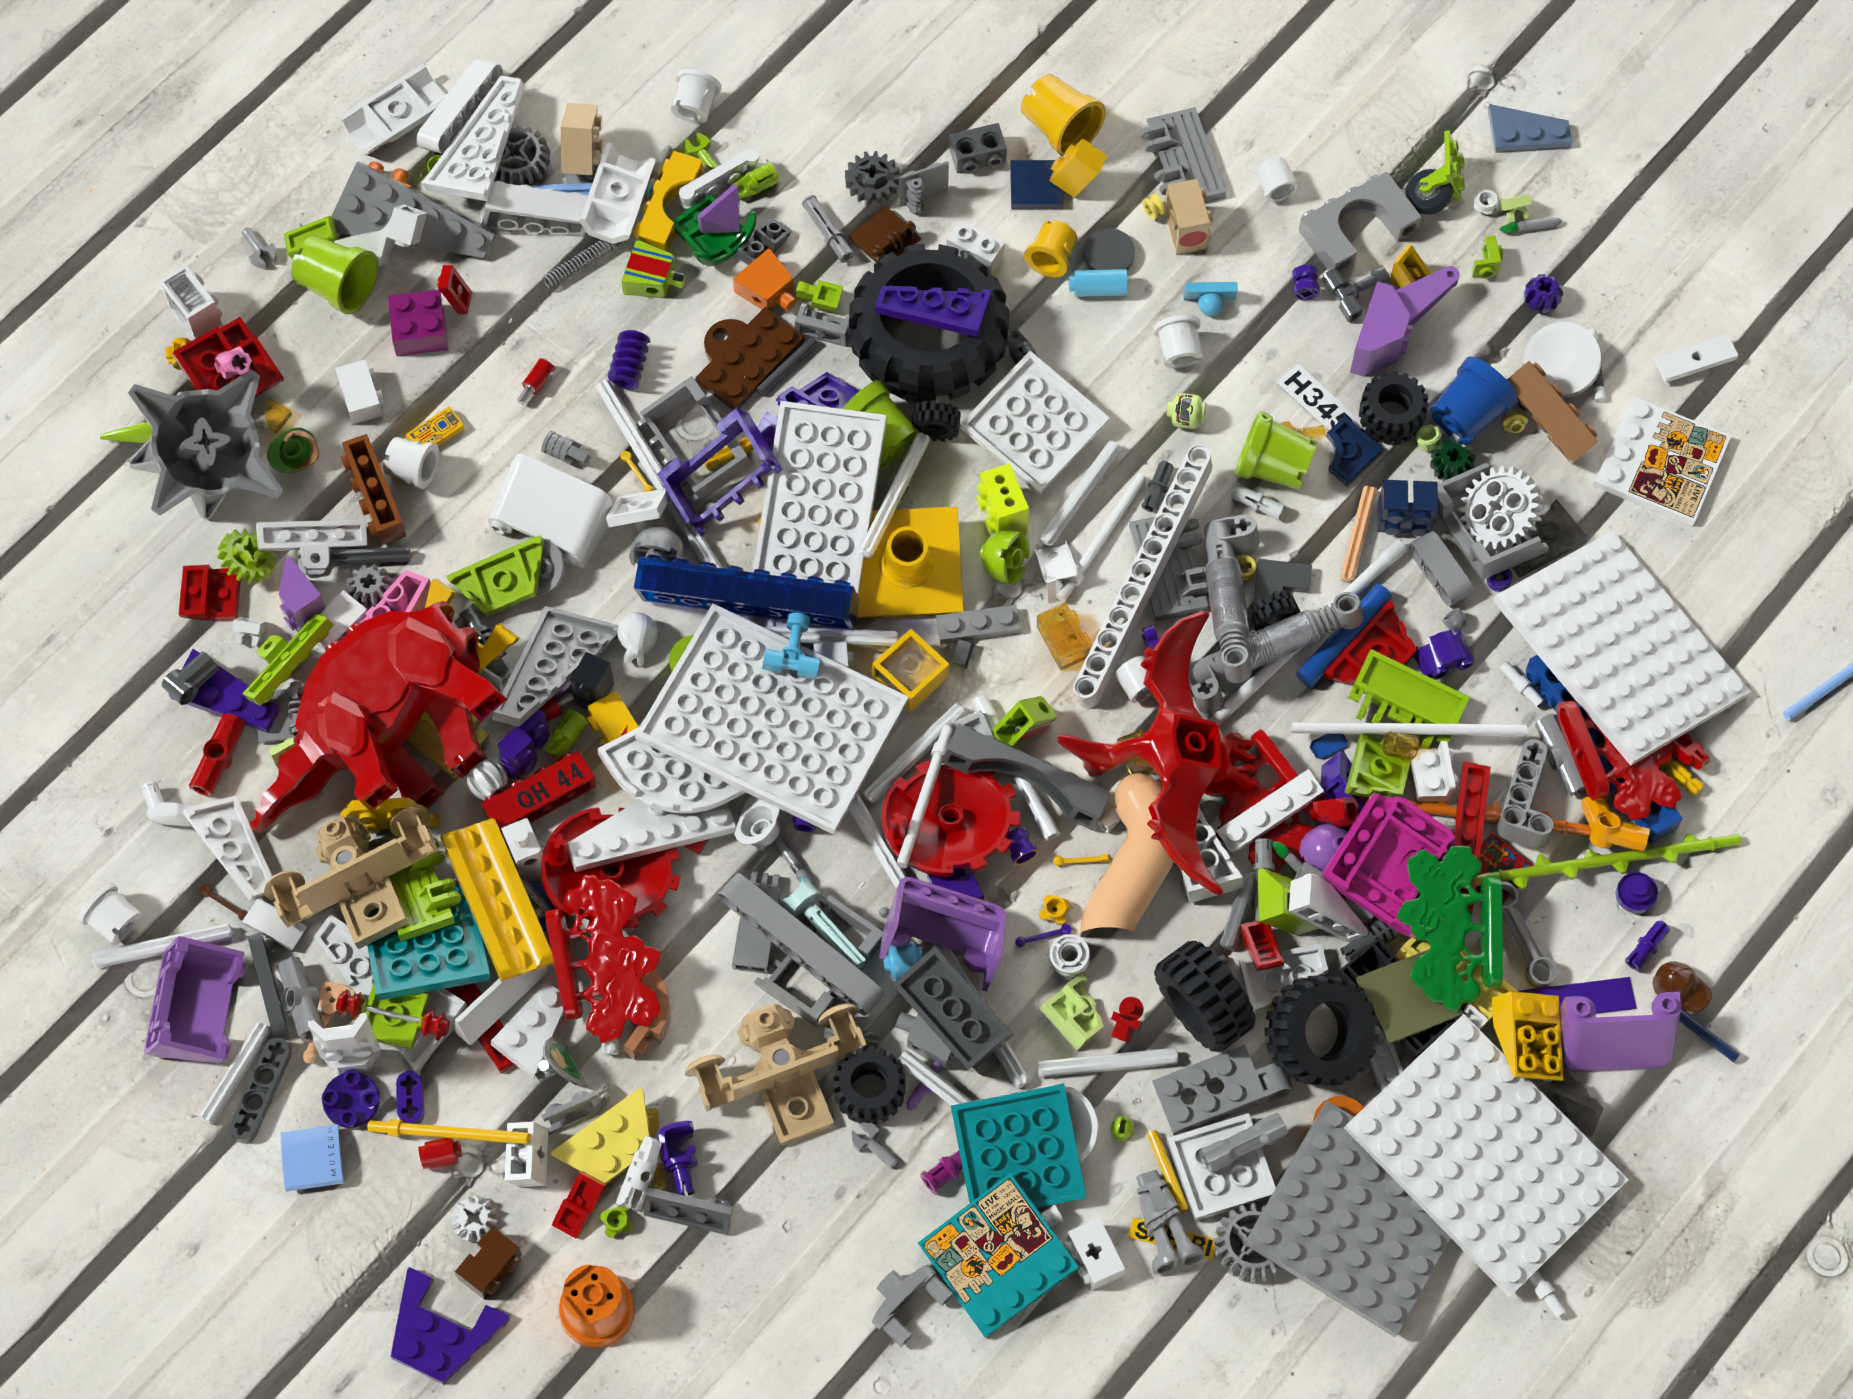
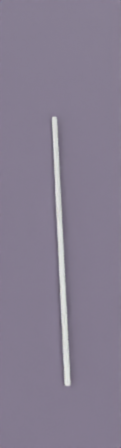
M607 379L597 384V391L657 490L664 489L665 487L657 475L662 470V467L611 382ZM670 498L666 506L729 611L755 623L750 613L746 612L744 603L704 537L696 531L694 526L685 523ZM857 793L848 809L897 889L899 881L908 876L903 868L896 865L898 859ZM928 942L931 948L935 946L942 952L976 991L952 949ZM1008 1042L994 1051L1015 1088H1022L1029 1083L1028 1075Z

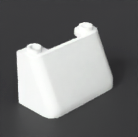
M517 454L508 470L488 518L490 528L500 535L509 534L513 529L533 538L540 535L544 541L553 543L560 549L565 564L584 569L608 528L606 517L612 508L610 496L603 490L531 457Z

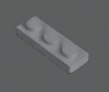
M1016 605L936 615L940 644L958 642L959 639L968 641L1019 634L1021 631Z

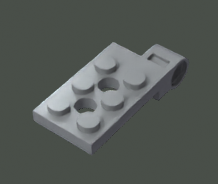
M1245 1045L1152 1081L1173 1135L1252 1104L1255 1107L1265 1102L1282 1098L1294 1090L1289 1077L1282 1073L1284 1067H1277L1273 1063L1255 1070ZM1218 1080L1224 1084V1089L1221 1093L1212 1094L1209 1092L1208 1085L1212 1081ZM1186 1091H1193L1198 1095L1196 1102L1189 1105L1183 1103L1181 1097Z

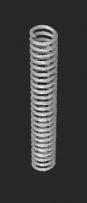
M604 240L598 241V243L591 245V248L588 247L584 252L581 251V254L574 256L571 260L564 262V265L561 264L557 269L544 275L545 285L548 289H551V286L554 287V284L558 285V282L561 283V280L568 279V275L571 276V273L575 274V271L578 272V269L581 270L582 267L585 268V265L588 266V262L592 263V261H595V258L598 259L602 257V254L605 255V252L609 253V250L612 251V248L619 247L622 241L614 244H609V242Z

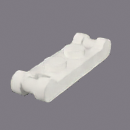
M753 148L747 149L683 186L679 191L681 209L685 212L711 193L715 196L719 190L733 184L746 173L759 168V152Z

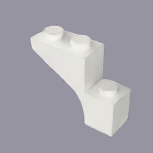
M405 204L394 207L390 221L382 230L336 240L335 243L350 248L360 247L374 252L378 259V267L388 264L394 243L402 247H410V245L420 242L427 212Z

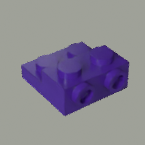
M540 709L521 726H516L497 744L500 753L498 757L502 761V766H504L508 776L512 779L514 777L519 779L523 774L527 775L535 768L538 761L535 749L542 748L549 739L550 734L546 716Z

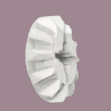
M480 1196L466 1197L465 1200L456 1204L453 1213H451V1225L458 1237L468 1242H479L492 1226L496 1228L498 1221L496 1209L490 1200ZM466 1211L472 1214L481 1212L479 1219L482 1226L475 1222L467 1225L469 1218Z

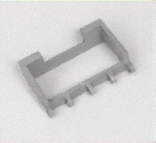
M692 376L640 411L643 418L636 424L638 429L642 430L650 426L656 436L649 440V445L654 448L662 444L669 454L662 461L664 467L677 456L654 424V421L693 395L718 433L722 434L716 425L722 418ZM736 438L727 444L735 459L697 485L691 476H688L680 483L681 487L688 483L692 487L695 494L688 499L692 506L698 504L754 465Z
M1488 463L1438 483L1437 514L1482 580L1544 554L1549 550L1546 543L1541 544L1539 536L1532 539L1531 536L1537 530H1528L1529 540L1522 537L1521 539L1524 543L1492 557L1480 541L1474 542L1454 513L1451 498L1466 492V488L1473 489L1475 486L1472 480L1475 479L1480 482L1482 480V472L1490 476V466ZM1501 488L1496 491L1495 496L1500 493Z
M831 895L828 898L821 896L819 903L825 907L823 912L827 916L832 912L867 936L858 948V951L867 960L861 969L859 968L862 971L881 947L883 931ZM805 917L803 921L815 933L817 929ZM787 955L781 963L777 959L772 958L769 964L776 969L769 979L765 977L762 980L757 977L754 981L755 985L818 1028L820 1026L818 1024L820 1016L828 1009L834 1007L840 1000V997L831 990L828 992L824 991L813 1007H808L775 984L793 962V959Z

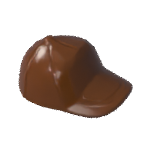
M1677 961L1667 962L1659 967L1653 978L1652 983L1655 993L1659 995L1664 992H1680L1681 1008L1686 1011L1699 1012L1705 1009L1712 1000L1710 988L1697 976L1695 970L1685 963Z

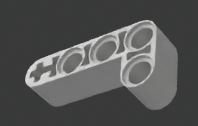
M1537 739L1526 741L1522 747L1501 812L1497 831L1502 838L1534 849H1541L1547 846L1553 830V821L1548 815L1530 809L1547 755L1546 745ZM1529 758H1534V763L1529 761Z

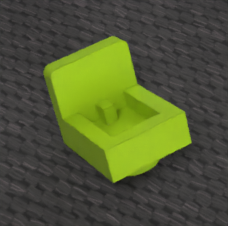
M1496 235L1485 236L1482 247L1484 259L1474 262L1472 269L1473 278L1481 277L1486 279L1498 275L1501 260H1503V249L1501 245L1497 244Z

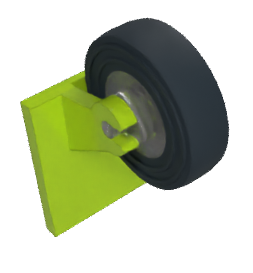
M1449 130L1444 131L1445 165L1437 170H1422L1416 173L1407 183L1406 197L1420 214L1431 215L1442 211L1450 203L1452 197L1455 198L1456 202L1461 201V191L1465 190L1464 177L1461 175V169L1465 167L1463 153H1459L1458 141L1453 140Z

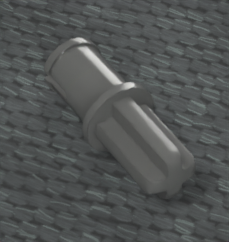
M1162 461L1158 464L1153 479L1147 484L1149 489L1141 505L1144 510L1152 511L1153 513L1158 511L1163 494L1168 491L1167 484L1174 469L1173 464L1167 461Z

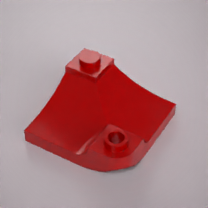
M241 317L221 328L218 326L172 352L173 357L195 390L210 389L218 391L241 376L235 375L225 379L221 373L217 372L214 366L215 358L218 354L231 351L239 346L243 349L244 353L249 354L252 360L249 370L252 369L260 375L255 397L284 381V377L256 335H252Z

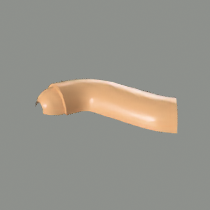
M1142 773L1128 775L1118 784L1115 791L1116 813L1127 828V836L1089 898L1082 915L1080 937L1082 931L1099 927L1123 928L1135 932L1137 923L1170 871L1174 862L1169 858L1160 841L1151 839V835L1155 832L1147 825V822L1152 819L1148 807L1163 788L1160 780H1155L1153 777Z

